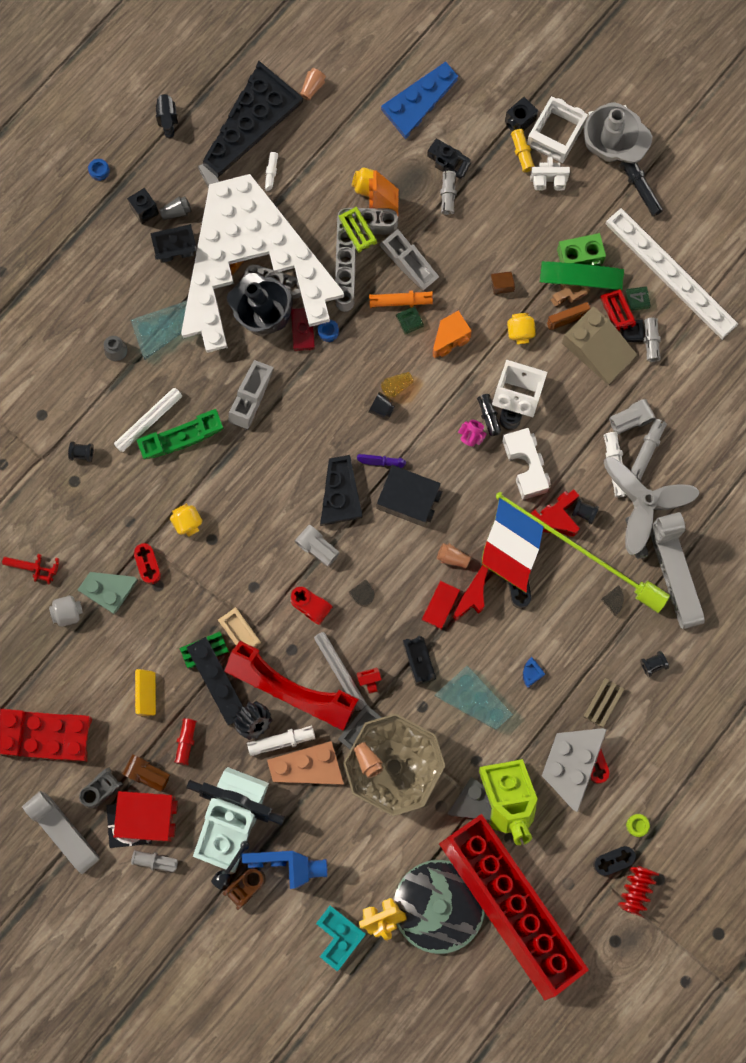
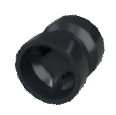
M502 408L500 415L501 426L507 430L516 429L520 425L522 414Z

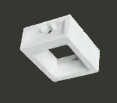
M551 96L528 136L527 145L564 163L586 124L588 114L580 108H574L566 104L562 99H556ZM551 113L577 125L566 145L540 133Z
M506 360L492 405L534 417L547 372ZM508 383L534 391L535 395L531 397L504 388V385Z

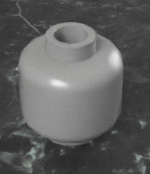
M73 596L55 599L52 602V606H49L53 623H57L60 627L77 623L80 619L79 614L83 613L80 601L75 602Z

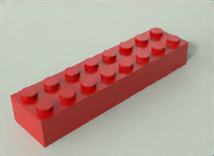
M482 814L439 843L544 1000L557 996L589 971Z

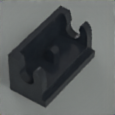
M417 636V638L412 640H403V647L415 686L436 680L424 637Z

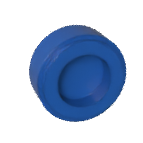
M94 159L88 166L90 176L97 181L106 179L110 173L109 166L103 159Z
M333 320L319 324V337L326 342L334 341L339 335L338 324Z

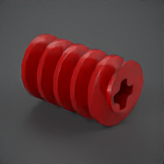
M641 866L630 867V871L635 876H627V880L632 884L624 885V889L629 893L621 894V897L626 902H618V906L630 914L645 918L639 912L647 911V908L642 903L650 902V899L645 894L653 893V890L648 886L656 885L657 882L651 877L659 876V873Z

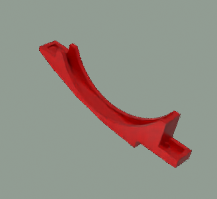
M574 489L569 493L565 491L557 498L558 502L555 505L551 506L549 504L540 512L541 516L536 510L530 514L559 533L574 537L578 534L580 528L565 510L578 500L579 494ZM543 527L542 533H551ZM482 565L463 595L453 616L455 621L472 608L478 614L484 610V581L489 569L486 566Z

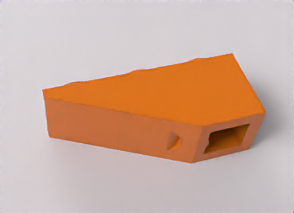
M373 170V178H369V208L392 209L398 216L399 189L377 170Z

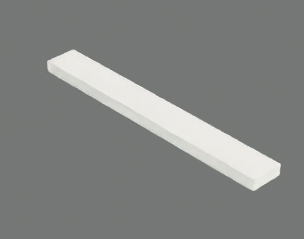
M622 208L606 221L605 224L721 339L725 338L737 327L738 323Z

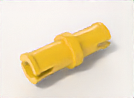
M517 129L511 132L516 148L515 154L519 157L522 171L524 173L530 172L532 167H535L530 154L531 147L527 145L524 131Z

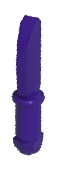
M365 454L357 455V460L363 464L383 465V467L395 465L400 468L406 465V461L400 457L389 458Z

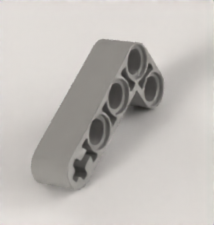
M39 791L22 806L26 814L33 821L39 823L82 875L100 860L98 854L48 794Z

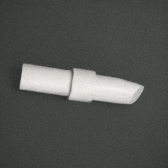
M276 152L270 153L266 169V191L272 189L274 177L276 176L278 153Z

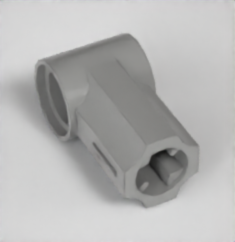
M646 399L632 404L629 409L609 418L611 427L617 434L636 426L642 427L656 419Z
M308 525L295 540V543L308 554L311 553L327 567L340 554L311 525Z

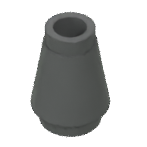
M179 196L159 209L163 220L188 216V213L192 212L186 196L182 198Z

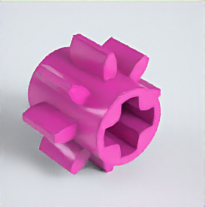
M470 420L469 423L465 421L458 433L462 434L461 441L468 446L480 445L487 433L483 432L484 425L476 420Z

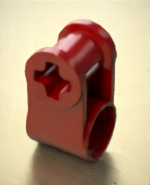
M296 587L291 592L292 606L318 625H321L333 608L326 600L315 595L305 587ZM303 594L305 601L300 600L297 602L296 595L301 596Z

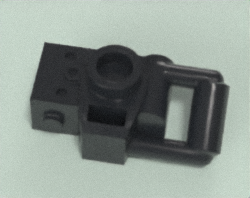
M437 138L427 151V157L435 161V168L442 172L454 171L459 179L466 175L471 165L470 158ZM463 160V163L457 172L455 168L457 167L459 162Z

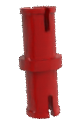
M184 718L182 719L180 738H177L176 741L178 748L174 763L187 766L189 765L191 746H194L195 743L193 736L197 721Z

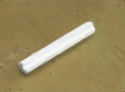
M176 388L169 391L114 443L115 447L119 451L124 452L182 398L181 393Z

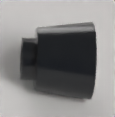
M379 391L368 413L385 418V416L390 417L395 406L392 405L393 401Z

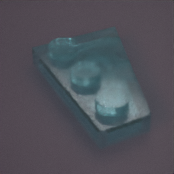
M187 301L131 319L144 360L181 334Z
M468 666L435 694V697L494 730H497L513 715Z

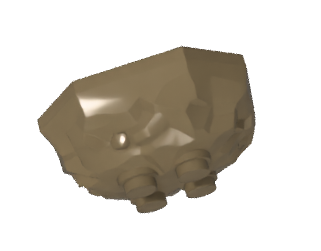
M395 713L365 722L344 761V767L354 796L391 816H396L425 806L445 768V763L436 735ZM364 742L383 762L382 766L384 769L372 778L363 775L354 751L356 746Z

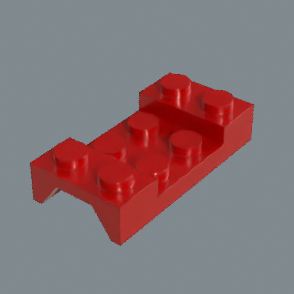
M1 709L0 755L87 762L86 747L92 717Z

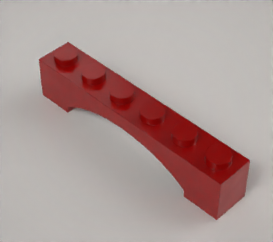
M242 641L238 642L230 654L224 672L293 707L311 714L313 717L331 724L333 727L341 730L345 729L359 699L341 690H338L337 693H329L298 685L271 668L258 654V649Z

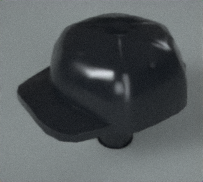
M249 273L227 295V302L234 311L233 315L236 320L257 336L275 333L285 328L289 321L293 307L291 292L272 277L265 278L256 273Z

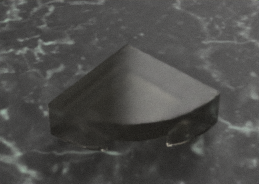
M619 585L601 599L614 616L620 612L624 603V595Z

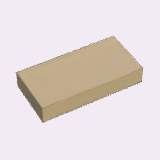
M236 607L218 619L235 645L239 641L254 648L261 644Z

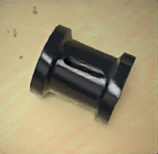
M74 441L70 442L68 449L69 460L82 459L92 462L93 444L83 445L76 444Z
M579 498L572 516L581 517L587 520L589 524H592L599 506L593 507L584 503Z
M661 650L657 652V655L646 660L644 658L640 660L641 666L648 678L663 668L665 670L669 669L667 659Z

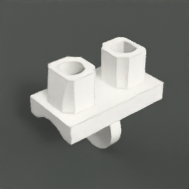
M548 157L547 163H539V167H532L530 182H533L535 190H545L546 182H554L555 190H565L570 167H560V163H553V158Z

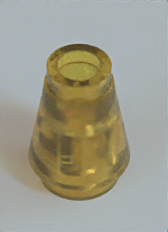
M406 372L385 378L381 382V388L386 397H396L410 384L414 383L412 375Z

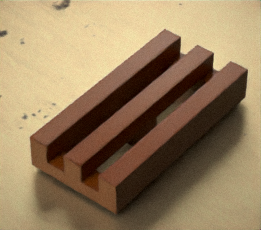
M588 302L551 315L548 317L547 326L549 330H554L578 321L591 308Z

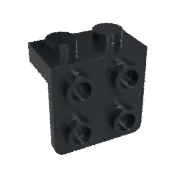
M191 224L150 233L155 251V260L160 259L161 263L172 261L173 256L181 255V258L193 256V251H197Z

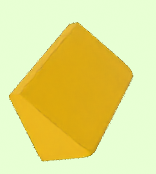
M136 669L135 713L139 716H154L156 714V674L153 671Z

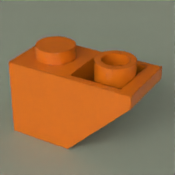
M459 310L440 320L433 347L434 358L438 356L444 357L452 351V348L464 346L470 341L472 331Z

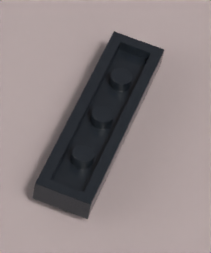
M204 637L186 648L227 725L234 723L233 720L237 717L236 713L242 710L243 705L207 637Z

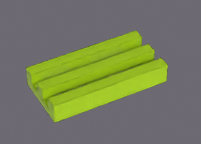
M358 207L339 215V220L358 253L362 252L364 248H369L372 244H377L376 238ZM355 213L370 240L366 241L352 214ZM346 217L352 224L362 244H359L357 238L355 237L353 231L351 230L349 224L345 219Z

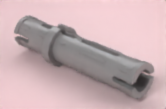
M654 419L648 435L644 436L643 446L631 469V472L639 481H641L655 448L660 445L659 439L667 426L665 422L661 424L662 420Z

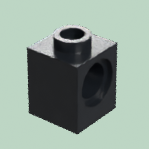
M523 97L506 112L505 123L511 131L517 129L524 131L536 121L538 109ZM521 115V116H523L524 118H523V119H519V118H517L516 116Z
M145 188L127 198L131 210L141 224L159 214L156 203Z

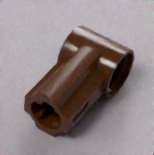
M133 754L122 775L138 783L142 782L160 792L164 790L171 776Z

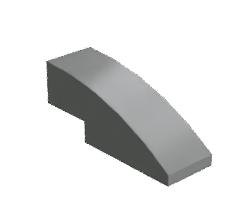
M399 229L379 244L393 262L422 290H425L439 278L438 274L414 244L411 245Z
M256 360L253 361L238 389L237 398L229 411L228 422L246 429L249 428L263 398L274 367Z

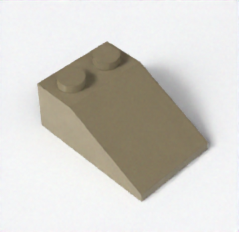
M594 306L564 335L562 342L567 349L608 385L637 357L636 352L610 320Z

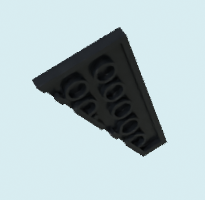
M258 61L256 69L250 75L246 87L241 91L231 109L227 121L222 125L217 139L212 143L203 160V166L219 178L303 103V97L263 63Z

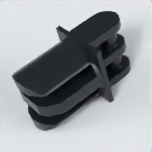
M162 94L157 98L156 120L158 126L163 127L165 137L172 138L175 134L174 124H179L176 105L169 95Z

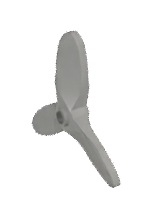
M612 457L604 459V466L608 474L633 502L634 509L629 517L625 535V546L630 555L637 554L645 546L653 524V510L679 508L691 503L699 495V490L692 485L677 484L664 486L654 491L649 490L621 462Z

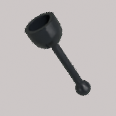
M247 841L241 842V848L226 871H218L213 876L211 882L216 888L225 891L231 883L229 873L244 850L249 848Z

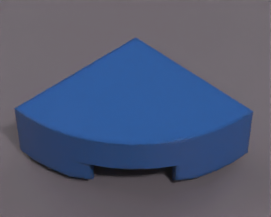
M533 657L527 661L523 669V681L527 688L545 675Z

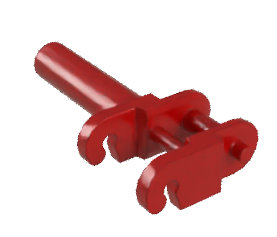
M41 554L37 555L38 560H35V563L3 557L2 565L36 571L33 574L34 582L40 579L47 581V584L50 585L51 581L54 580L52 578L53 575L57 573L59 558H55L56 563L50 569L40 567ZM40 571H47L49 575H40Z

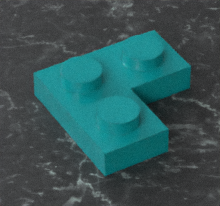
M330 905L316 923L334 938L320 958L338 972L366 933Z

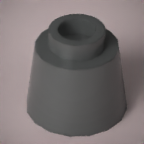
M118 336L106 338L104 341V352L109 360L120 361L127 355V345Z

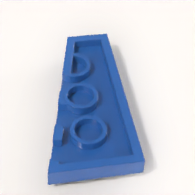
M444 62L383 104L381 110L406 140L414 127L420 124L422 118L434 108L436 102L440 98L442 99L457 82L458 75L447 62Z

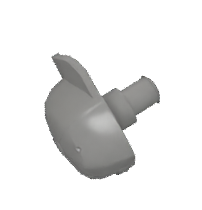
M613 102L600 106L586 119V125L584 126L586 147L605 161L620 160L627 163H637L644 157L652 144V134L641 123L640 117L619 103Z

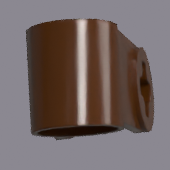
M257 868L249 869L222 894L228 896L236 905V909L240 910L264 885L266 880L265 874ZM253 872L260 876V882L256 886L249 882V875Z

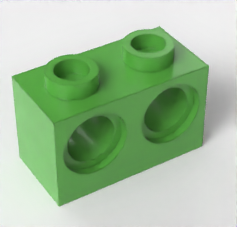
M600 233L559 241L557 248L559 260L562 263L601 266L606 258ZM593 250L596 252V255H590L587 251ZM572 254L576 259H569L567 255Z

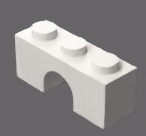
M529 428L504 435L502 442L509 461L520 458L529 465V470L517 475L516 478L522 500L547 493L551 482L548 473L543 471L544 461L541 453L537 454L535 448L537 441L534 433L530 434Z

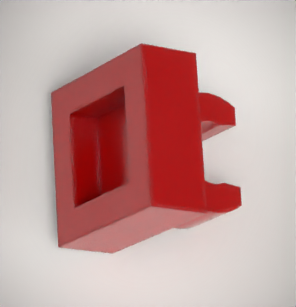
M378 667L356 673L360 686L366 685L369 694L378 692L375 683L381 680Z

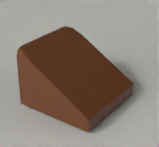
M511 271L491 274L493 294L514 292L515 283Z

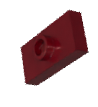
M305 308L292 309L294 351L315 350L313 326H309Z

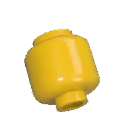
M363 167L359 171H355L352 187H354V191L357 194L369 197V178H373V170Z
M528 313L513 314L512 318L507 321L508 337L511 340H516L517 344L529 343V339L535 337V321Z
M186 503L172 511L173 515H171L170 521L179 535L187 534L189 537L199 531L198 526L202 524V519L195 506H188Z

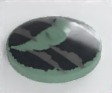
M431 860L417 865L403 877L395 893L394 900L397 902L399 909L405 913L407 919L397 924L401 933L412 945L429 953H450L464 947L476 936L484 919V910L450 861Z

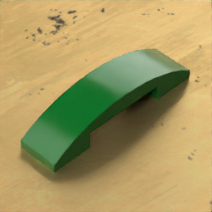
M541 261L539 283L622 290L624 269Z
M217 409L196 416L197 419L159 434L154 432L137 439L143 459H151L176 452L199 443L223 430L224 428Z

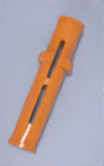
M432 291L369 294L370 308L433 305Z

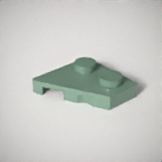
M90 572L78 588V591L115 615L138 582V579L132 576Z

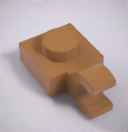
M561 284L562 290L552 296L551 302L555 307L566 299L573 303L589 294L590 289L586 286Z

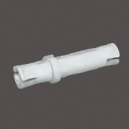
M617 432L604 434L607 450L606 458L612 457L622 463L623 451L620 450ZM612 479L615 497L627 496Z
M311 725L297 730L289 729L288 732L247 742L250 756L291 745L295 747L299 743L316 738L313 726Z

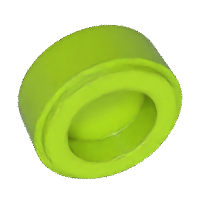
M635 814L628 818L626 828L632 836L642 837L648 833L650 823L644 815Z

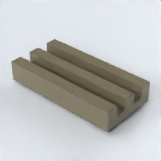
M604 678L583 717L603 728L624 688ZM607 685L610 687L595 715L593 717L590 716L592 709ZM614 690L617 691L602 720H597Z

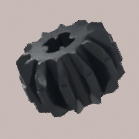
M255 701L253 704L249 702L246 707H242V710L236 713L237 717L233 720L236 731L248 740H251L253 737L257 739L260 734H264V731L270 728L269 724L273 721L270 710L258 701Z

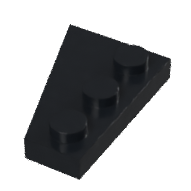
M350 455L329 458L320 526L363 518Z

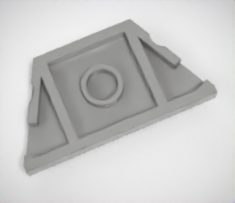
M601 728L556 734L542 777L576 812L579 811L607 729Z

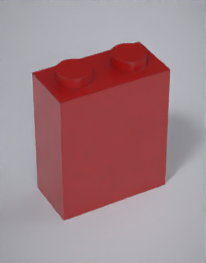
M118 791L113 837L171 842V837H175L176 832L173 814H177L178 801L175 800V796Z

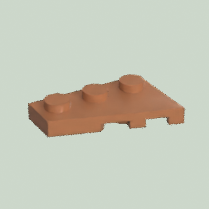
M332 741L267 760L273 782L344 785Z

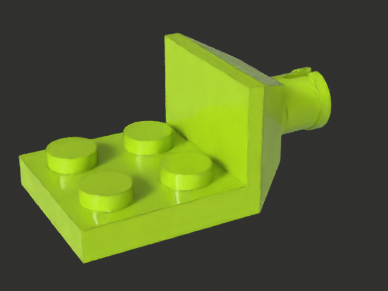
M523 759L480 767L479 773L492 808L489 825L492 829L503 833L512 832L516 845H521L520 838H522L524 845L532 840V835L528 828L534 821L537 796Z

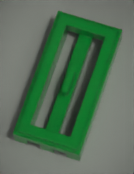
M221 632L207 637L209 642L219 639L218 642L211 644L212 649L222 646V650L215 652L217 657L229 653ZM191 644L179 648L187 669L196 666L194 661H189L192 658L191 655L186 653L188 651L186 647Z

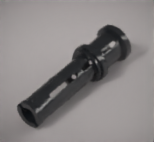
M621 162L619 167L624 169L629 178L628 182L635 186L651 216L655 217L663 212L664 209L645 179L644 170L641 171L637 163Z

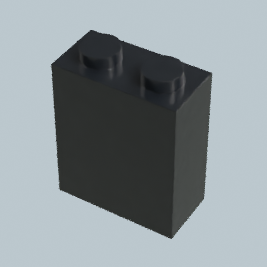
M392 465L377 501L376 508L425 527L426 523H431L435 510H432L434 503H439L443 493L440 490L441 483Z

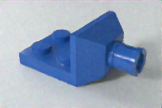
M295 851L242 854V863L248 864V868H263V863H271V867L286 866V862H289L290 889H298L309 882L310 878L328 877L327 859L309 860L308 857Z

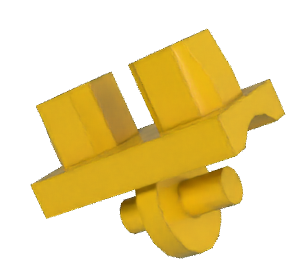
M392 898L382 902L383 912L378 913L375 907L363 909L364 920L359 921L360 928H365L370 935L374 934L376 938L382 936L386 941L391 939V931L397 929L396 924L407 920L405 913L399 909L397 902Z

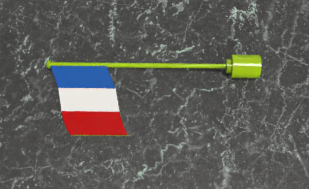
M502 492L496 494V499H499L495 521L484 546L482 564L523 592L527 593L529 574L539 551L544 527L635 587L634 593L637 594L635 599L655 612L659 613L668 601L670 595L647 580L645 583L641 581L638 585L504 497Z

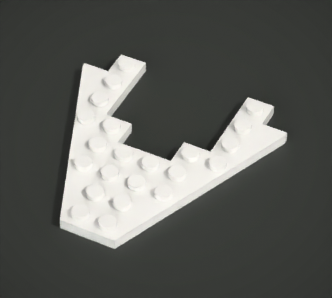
M250 174L209 184L181 332L183 338L202 333L207 353L228 348L214 289L234 284L229 264L270 254L274 273L295 268L310 327L330 322L325 302L344 297L342 289Z

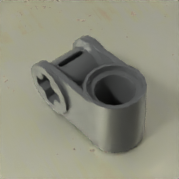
M108 767L81 790L79 795L80 802L88 808H96L119 791L124 784L117 781L112 775L110 767ZM89 792L96 793V800L93 803L86 802V795Z

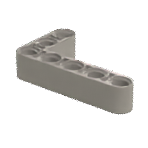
M343 208L337 216L335 282L342 289L344 296L350 299L347 302H342L338 298L335 299L336 307L344 312L351 310L354 306L356 248L352 241L348 243L341 241L344 238H349L339 220V215L353 208ZM358 208L364 219L372 220L367 225L373 234L389 235L397 230L398 216L394 210ZM355 213L352 214L362 234H366ZM389 219L392 220L393 223L386 224L384 223V221ZM348 223L356 237V231L354 230L352 224ZM344 257H348L351 259L349 262L341 261V259ZM342 277L350 278L348 282H342L340 279Z
M678 512L657 518L652 525L650 536L679 625L682 629L704 624L705 619L679 541L680 536L685 531V523L681 513Z

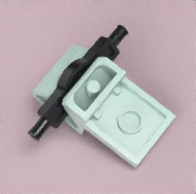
M229 767L224 770L217 787L205 782L200 784L190 779L186 789L199 793L200 797L210 800L193 857L227 869L241 848V842L247 841L256 819L267 823L272 821L282 826L285 816L274 813L272 808L262 805L269 783ZM242 855L232 868L231 872L235 873L237 871Z

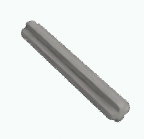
M324 632L317 634L314 639L347 694L359 699L355 709L357 711L362 710L367 703L326 634Z

